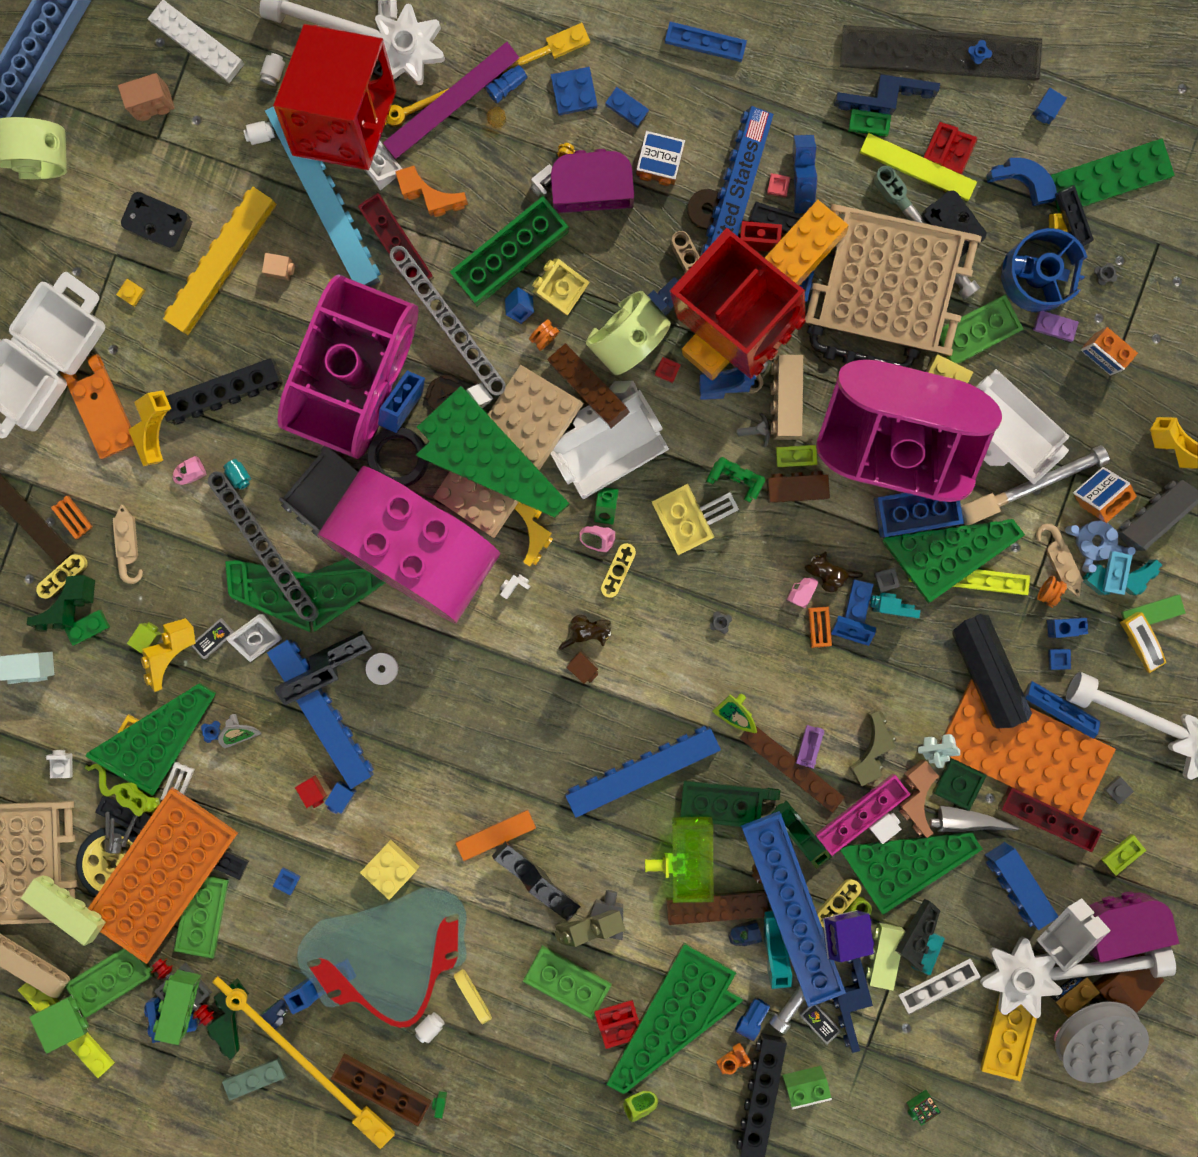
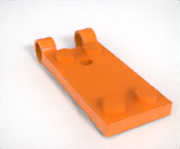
M95 354L87 358L89 366L95 374L78 381L76 373L68 375L60 371V374L67 382V386L99 458L104 459L134 446V443L128 431L131 428L129 420L101 357ZM92 393H97L98 398L96 400L91 398Z

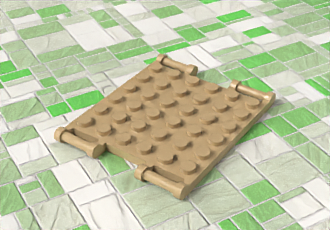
M831 204L830 210L837 216H839V213L845 214L844 221L849 225L848 231L835 246L837 250L828 286L812 283L811 285L812 293L805 316V324L952 356L953 340L957 325L962 317L947 312L955 276L959 274L965 277H972L973 270L971 269L978 243L981 242L982 237L957 230ZM964 240H967L970 244L964 268L958 267ZM820 292H825L826 295L820 319H816L814 315ZM946 319L950 323L944 347L938 346L944 320Z
M74 801L0 804V861L6 866L8 873L5 884L0 888V925L53 923L21 899L34 878L43 875L48 876L54 880V884L58 887L67 888L70 895L75 898L77 880L61 881L60 843L75 841L72 814ZM59 809H64L65 835H60Z

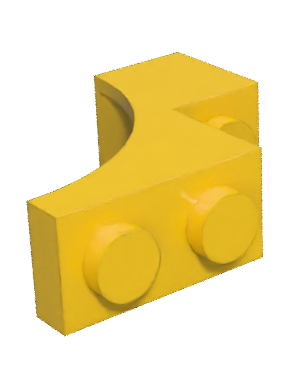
M164 390L147 393L134 402L142 421L128 429L143 466L163 461L159 446V430L163 417L171 409Z
M1157 417L1150 429L1154 447L1159 449H1175L1179 468L1198 469V442L1184 432L1177 418Z
M518 502L514 509L523 517L530 537L528 553L523 562L531 567L532 564L537 565L542 557L539 553L543 547L548 548L553 538H551V532L533 521L534 518L538 519L542 512Z
M186 618L164 624V633L161 634L164 643L142 649L143 657H141V663L146 670L144 681L147 686L150 685L154 692L162 690L163 675L170 661L185 648L196 644L194 628Z

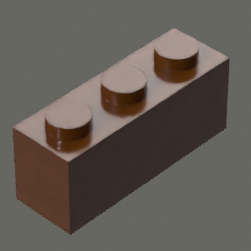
M823 471L811 472L810 476H803V472L791 473V477H783V474H771V478L766 479L768 503L830 499L829 474L823 475Z
M582 650L566 666L583 684L587 681L591 683L598 676V665Z

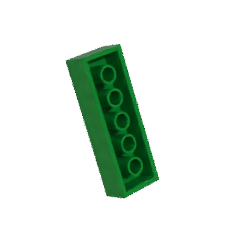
M542 196L453 268L450 274L475 306L478 307L568 234L569 227L546 198Z

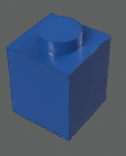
M1049 88L1032 114L1036 116L1038 121L1050 124L1055 119L1067 97Z
M339 781L324 804L328 806L327 809L331 812L342 814L355 795L356 790L350 789L347 784Z

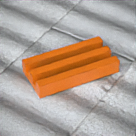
M65 496L57 505L51 507L75 539H79L93 528L69 496ZM66 503L69 504L72 510L76 513L79 519L86 526L84 529L76 520V518L72 515L69 509L65 506ZM60 508H62V510L65 512V514L69 517V519L72 521V523L76 526V528L79 530V533L75 530V528L71 525V523L68 521V519L64 516V514L61 512Z
M829 607L808 608L811 648L832 646ZM821 611H824L827 643H823ZM813 612H816L819 643H816Z

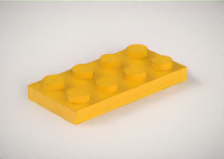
M998 997L980 1070L1021 1082L1037 1018L1033 1017L1021 1004L1007 1015H1003L998 1010Z

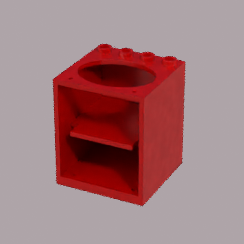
M303 25L273 105L292 156L369 171L397 91L383 38L324 28L318 25ZM378 59L381 63L383 74L379 79L370 81Z
M728 228L719 235L670 290L677 319L750 379L762 372L764 369L763 365L768 359L771 361L777 355V349L782 344L786 345L790 341L794 330H799L806 322L805 290Z

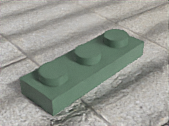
M278 1057L224 1079L222 1083L230 1101L282 1080L286 1077V1073Z

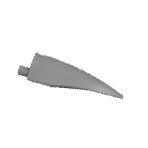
M939 806L938 819H930L929 821L930 827H938V832L960 833L974 830H1019V827L1003 820L954 807Z

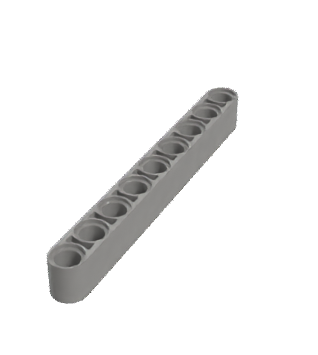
M393 247L390 252L392 262L492 395L499 396L503 394L506 388L504 380L404 247ZM396 252H404L405 258L402 261H396L394 259ZM409 268H416L417 275L410 278L406 275ZM420 285H429V292L427 294L419 293ZM434 300H439L442 303V307L438 311L431 309V303ZM447 316L454 319V324L451 327L443 325V319ZM464 333L466 341L460 344L455 341L456 334ZM470 349L478 351V357L474 360L467 357V352ZM482 365H488L491 369L490 374L482 376L479 373V368ZM494 381L502 383L503 388L500 392H494L491 389V384Z

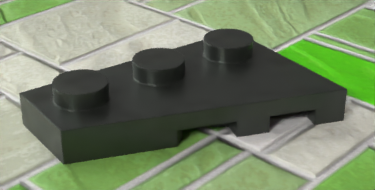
M926 899L923 900L918 908L917 913L895 950L919 971L923 970L924 964H921L924 953L927 954L929 946H927L930 935L934 934L941 911L931 901Z

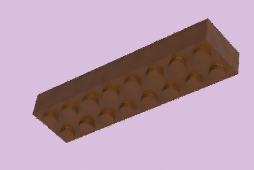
M566 343L547 359L549 364L611 429L630 413L624 403Z
M765 890L666 898L669 925L764 918L765 912H768Z
M345 1053L331 1077L333 1081L416 1126H419L432 1101Z

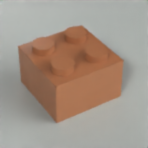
M157 73L118 85L125 109L137 121H145L153 115H164L169 113L170 110L175 109L169 88Z

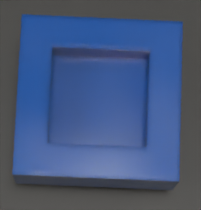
M1048 649L1050 670L1071 669V649Z
M283 867L273 887L291 895L301 876Z

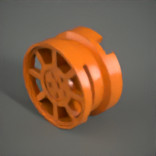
M548 319L531 334L529 340L532 343L535 342L537 344L536 347L541 351L556 338L560 331L556 327L554 328L552 322Z
M1050 576L1042 585L1037 600L1047 602V605L1053 608V605L1056 606L1061 600L1060 597L1065 593L1067 584L1063 581H1057L1054 576Z

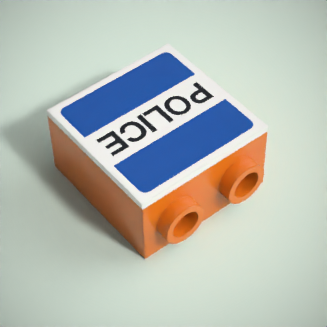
M646 131L636 176H639L644 181H651V179L659 181V184L664 186L675 185L685 140Z
M1108 327L1094 333L1081 349L1084 354L1110 376L1123 371L1138 354Z
M1102 467L1073 492L1080 507L1105 523L1109 522L1137 497L1128 481L1105 467Z

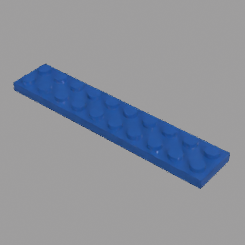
M780 811L742 825L743 833L808 1008L845 994L846 992L834 960L827 958L825 934Z

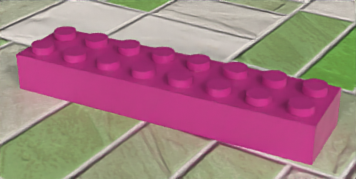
M892 774L815 835L830 855L833 856L911 794L897 776Z

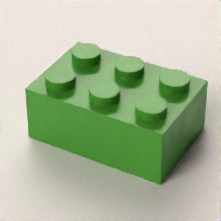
M177 970L174 975H170L169 980H166L163 992L166 995L164 1000H161L158 1012L161 1014L153 1028V1032L156 1033L154 1040L175 1045L180 1044L187 1034L201 975Z

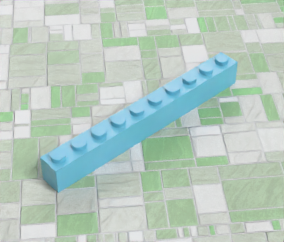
M274 107L265 110L351 279L369 287L381 282L378 277L381 273L377 265H372L369 260L372 257L367 246L363 247L360 242L363 238L357 228L354 230L351 225L354 222L349 211H344L342 205L345 203L339 193L335 194L333 190L335 183L331 176H326L324 172L326 169L324 162L292 156Z

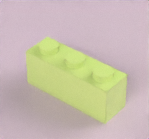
M878 923V928L874 929V954L869 955V959H871L870 966L866 967L865 978L870 986L894 990L901 957L895 950L906 932L902 927Z

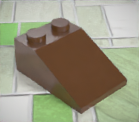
M1140 953V954H1135V955L1128 956L1127 958L1138 957V956H1145V955H1144V953ZM1147 968L1104 974L1093 985L1100 992L1099 994L1105 1002L1125 1004L1137 1013L1164 982V979L1162 977L1154 978L1150 969Z

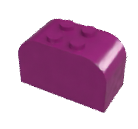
M596 149L590 153L578 150L574 154L561 156L552 167L553 207L557 213L633 208L632 166L628 158L622 153L606 151V149Z
M1124 892L1120 897H1104L1102 901L1089 905L1095 912L1093 916H1098L1111 930L1088 953L1100 963L1180 944L1171 910L1167 905L1148 894Z

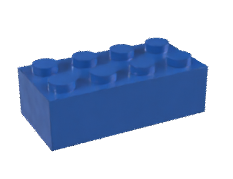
M909 493L873 499L880 538L964 524L960 500L945 502Z
M1004 842L985 854L988 859L986 861L987 866L999 876L996 878L998 883L1009 893L1007 895L1008 899L1020 910L1018 914L1030 927L1034 926L1037 930H1040L1059 917L1014 847Z

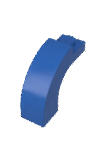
M1009 158L1004 165L992 167V170L986 175L988 183L1005 179H1016L1024 183L1030 192L1032 206L1052 203L1056 200L1055 193L1057 191L1052 177L1044 167L1030 159Z
M348 958L334 965L348 981L357 976ZM312 975L291 989L283 998L293 1015L309 1007L326 992L315 975Z

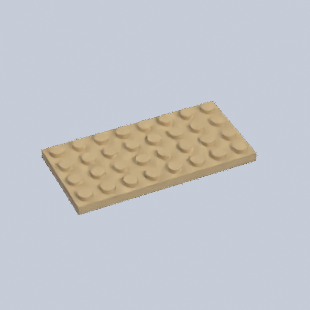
M520 365L488 415L536 468L540 470L584 403ZM452 472L448 473L433 498L493 538L496 537L518 504L516 500Z

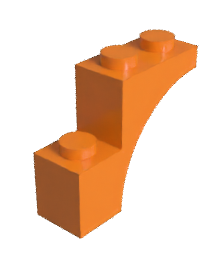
M415 166L395 171L404 199L413 200L419 198L420 194H423L430 216L439 217L446 214L445 211L452 209L453 211H459L464 209L465 205H468L465 192L449 194L431 188L418 175Z

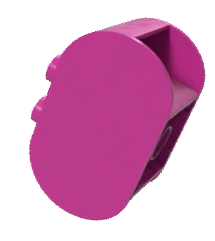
M342 275L334 276L319 299L284 387L277 417L279 428L356 459L361 458L378 430L379 410L393 391L405 363L416 330L419 313L418 306Z
M857 360L844 365L839 371L817 438L816 450L824 464L843 477L938 501H959L968 497L975 487L976 477L994 433L1002 421V412L998 404L989 395L966 382L883 361Z
M362 466L317 534L323 542L353 563L435 614L455 624L500 556V552L490 542L465 523L432 505L401 483L366 466Z

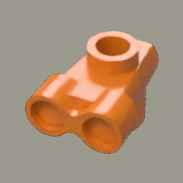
M741 1043L732 1047L733 1050L716 1061L722 1074L730 1075L735 1073L737 1068L741 1066L745 1068L752 1064ZM726 1061H731L730 1064H725Z

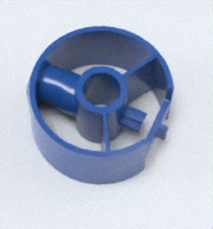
M1046 228L1029 234L1015 245L1004 258L1001 280L1007 296L1018 307L1030 312H1047L1061 306L1081 291L1077 287L1078 282L1085 278V276L1080 275L1082 262L1087 258L1086 251L1073 235L1060 229ZM1035 240L1051 242L1061 248L1056 254L1046 253L1039 258L1017 255L1024 243ZM1065 252L1075 268L1070 293L1062 300L1056 280L1068 282L1070 270L1064 269V263L1061 258ZM1040 265L1047 269L1048 276L1041 272ZM1016 276L1025 278L1031 287L1042 288L1047 302L1039 301L1029 296L1019 285Z

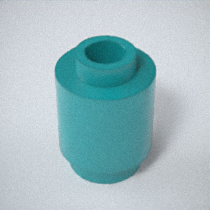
M233 459L223 466L224 473L234 489L239 488L242 490L250 485L251 477L243 464L238 462L237 459Z

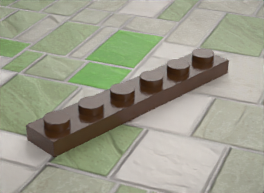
M757 726V733L744 731L739 738L832 813L844 800L845 797L808 767L797 764V758Z

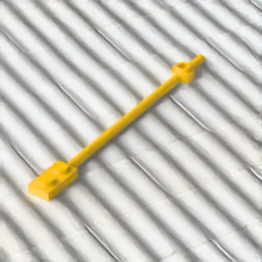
M583 23L547 37V46L519 57V60L503 73H506L511 68H515L517 65L522 66L549 53H552L555 59L590 44V39ZM448 89L404 108L392 105L385 125L401 126L405 122L407 115L427 107ZM393 112L398 113V116L395 118L391 115Z
M218 976L212 981L227 996L226 1004L228 1008L233 1011L242 1010L355 1115L352 1123L379 1149L395 1135V1131L368 1106L362 1110L358 1108L246 1003L248 997L244 990L239 988L232 990ZM236 998V999H238L240 1002H239V1003H234V1002H233V999Z

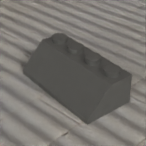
M1184 480L1170 481L1164 486L1165 490L1161 494L1157 493L1150 498V504L1139 508L1134 513L1135 517L1130 521L1126 520L1119 526L1118 537L1127 547H1134L1136 551L1146 550L1198 504V490Z

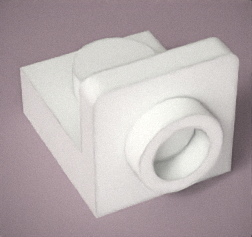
M550 164L531 179L533 185L531 188L538 197L540 195L545 198L547 197V192L542 185L547 186L552 182V166Z
M53 750L52 754L46 755V760H50V778L73 777L72 753H65V750Z

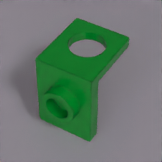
M604 487L598 491L594 522L614 524L618 489ZM608 513L610 518H601L599 514Z

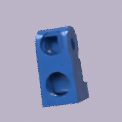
M1087 618L1047 620L1049 638L1088 634Z

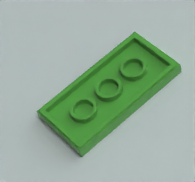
M1006 294L961 317L951 348L953 350L952 356L946 355L948 360L959 364L1024 330ZM949 324L942 328L939 339L941 347H944Z
M208 876L180 917L174 952L212 959L215 957L229 879Z
M543 945L523 979L524 983L592 1020L595 1016L594 1011L599 1009L612 983Z
M122 948L70 980L66 985V989L73 996V999H77L80 1005V1012L87 1018L154 976V973H151L152 970L148 964Z

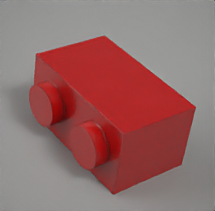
M742 221L740 239L754 250L770 252L781 240L782 225Z

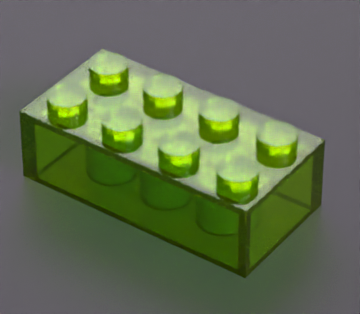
M672 817L673 903L714 902L712 817Z

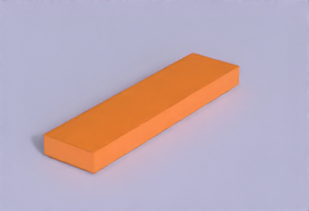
M527 809L457 841L456 846L463 861L501 845L505 841L507 842L536 829V825Z

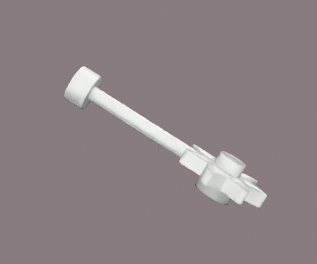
M289 0L260 1V16L278 23L283 21L285 15H289L330 29L383 38L393 79L406 72L417 85H422L424 80V64L442 63L445 60L443 52L432 43L441 29L439 21L435 19L418 23L411 4L404 6L397 21L377 15L375 21L379 30L291 3Z
M1078 672L1073 677L1067 690V701L1083 708L1088 707L1093 701L1178 738V740L1169 743V750L1187 756L1183 771L1185 778L1192 780L1198 777L1197 718L1188 714H1182V727L1097 690L1099 681L1092 676Z
M1020 937L1012 954L997 948L990 949L989 952L997 970L983 977L980 983L985 988L1000 992L998 1010L1003 1015H1007L1021 1004L1033 1017L1039 1018L1041 1015V996L1060 995L1062 993V989L1053 982L1054 980L1147 968L1150 969L1154 978L1173 976L1176 973V962L1172 948L1169 946L1148 951L1146 956L1115 959L1102 963L1076 964L1064 972L1060 967H1053L1056 962L1048 953L1034 956L1030 941L1025 937Z

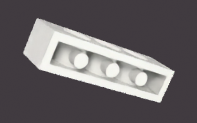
M968 959L905 991L899 997L907 1013L911 1014L980 979V975L972 960Z

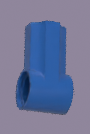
M755 997L746 1014L739 1019L735 1032L754 1041L760 1032L761 1023L770 1009V1005Z

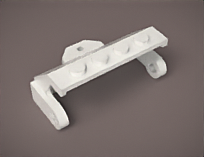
M995 369L976 386L989 395L998 404L1002 412V421L994 433L984 461L990 466H1004L1010 462L1031 483L1035 484L1068 453L1069 449L1063 443L1069 438V435Z
M640 390L622 400L630 413L612 429L589 405L578 411L573 423L575 428L564 434L550 453L567 484L573 482L582 499L587 498L669 450L659 432L663 428Z

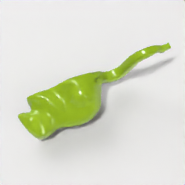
M97 763L90 767L88 765L85 766V769L88 771L93 769L99 771V788L104 796H113L115 794L117 802L121 806L131 809L136 816H141L144 812H155L159 806V798L146 796L132 782L115 785L112 789H108L106 786L105 768Z

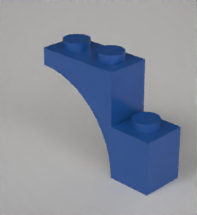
M794 135L792 151L794 162V213H806L815 203L818 178L815 168L816 143L814 135Z
M737 367L720 372L713 381L705 374L700 375V400L724 399L725 393L749 392L751 385H754L756 375L750 379Z

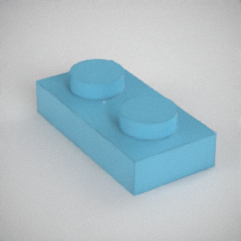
M1110 551L1102 591L1125 595L1132 555Z

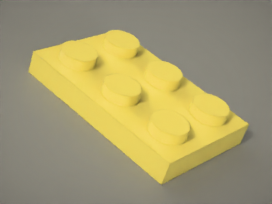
M688 484L652 501L678 555L714 538Z

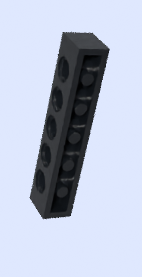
M269 358L166 396L171 407L164 416L166 422L179 425L191 416L192 418H198L203 416L205 411H217L222 409L224 404H236L241 402L243 397L248 396L252 398L260 395V391L265 389L271 391L279 388L278 385L282 384L283 381L275 360ZM262 374L263 381L260 384H256V376ZM243 381L245 384L244 388L241 391H237V383ZM221 388H225L226 394L224 397L219 398L218 391ZM202 395H206L207 401L201 405L199 398ZM187 401L188 408L182 412L181 404Z
M761 1033L760 1039L756 1040L755 1051H757V1057L753 1059L751 1071H754L753 1078H749L748 1091H750L749 1098H745L744 1110H746L745 1118L742 1117L740 1123L742 1136L738 1137L736 1145L740 1157H765L787 1045L784 1037ZM766 1054L773 1055L770 1061L763 1060ZM762 1074L769 1075L767 1080L759 1079ZM760 1093L766 1095L762 1100L756 1099V1096ZM755 1113L762 1114L761 1118L757 1120L753 1119L752 1116ZM751 1133L758 1134L755 1139L748 1138Z

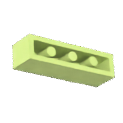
M43 875L34 878L21 897L23 901L84 946L95 940L106 923L101 919L99 913L89 910L85 907L84 902L73 898L68 890L58 887L54 884V880L48 876Z

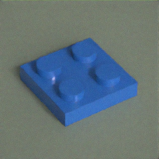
M590 67L551 74L559 116L598 108Z

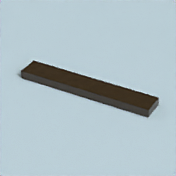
M0 473V505L57 565L62 564L74 553L73 549Z

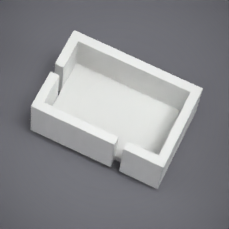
M1082 898L1068 906L1037 939L1039 944L1064 972L1078 964L1111 931L1098 916H1093L1095 912Z

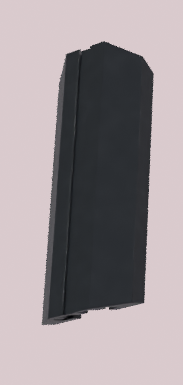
M979 614L964 620L953 630L952 635L992 726L995 728H1013L1029 721L1032 712L989 615Z

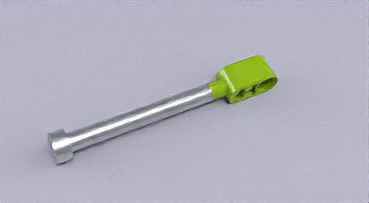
M857 897L844 913L856 911L857 906L861 903L866 905L862 912L871 914L872 908L865 898ZM800 985L780 1014L775 1013L769 1021L775 1029L783 1034H786L791 1027L789 1021L805 999Z

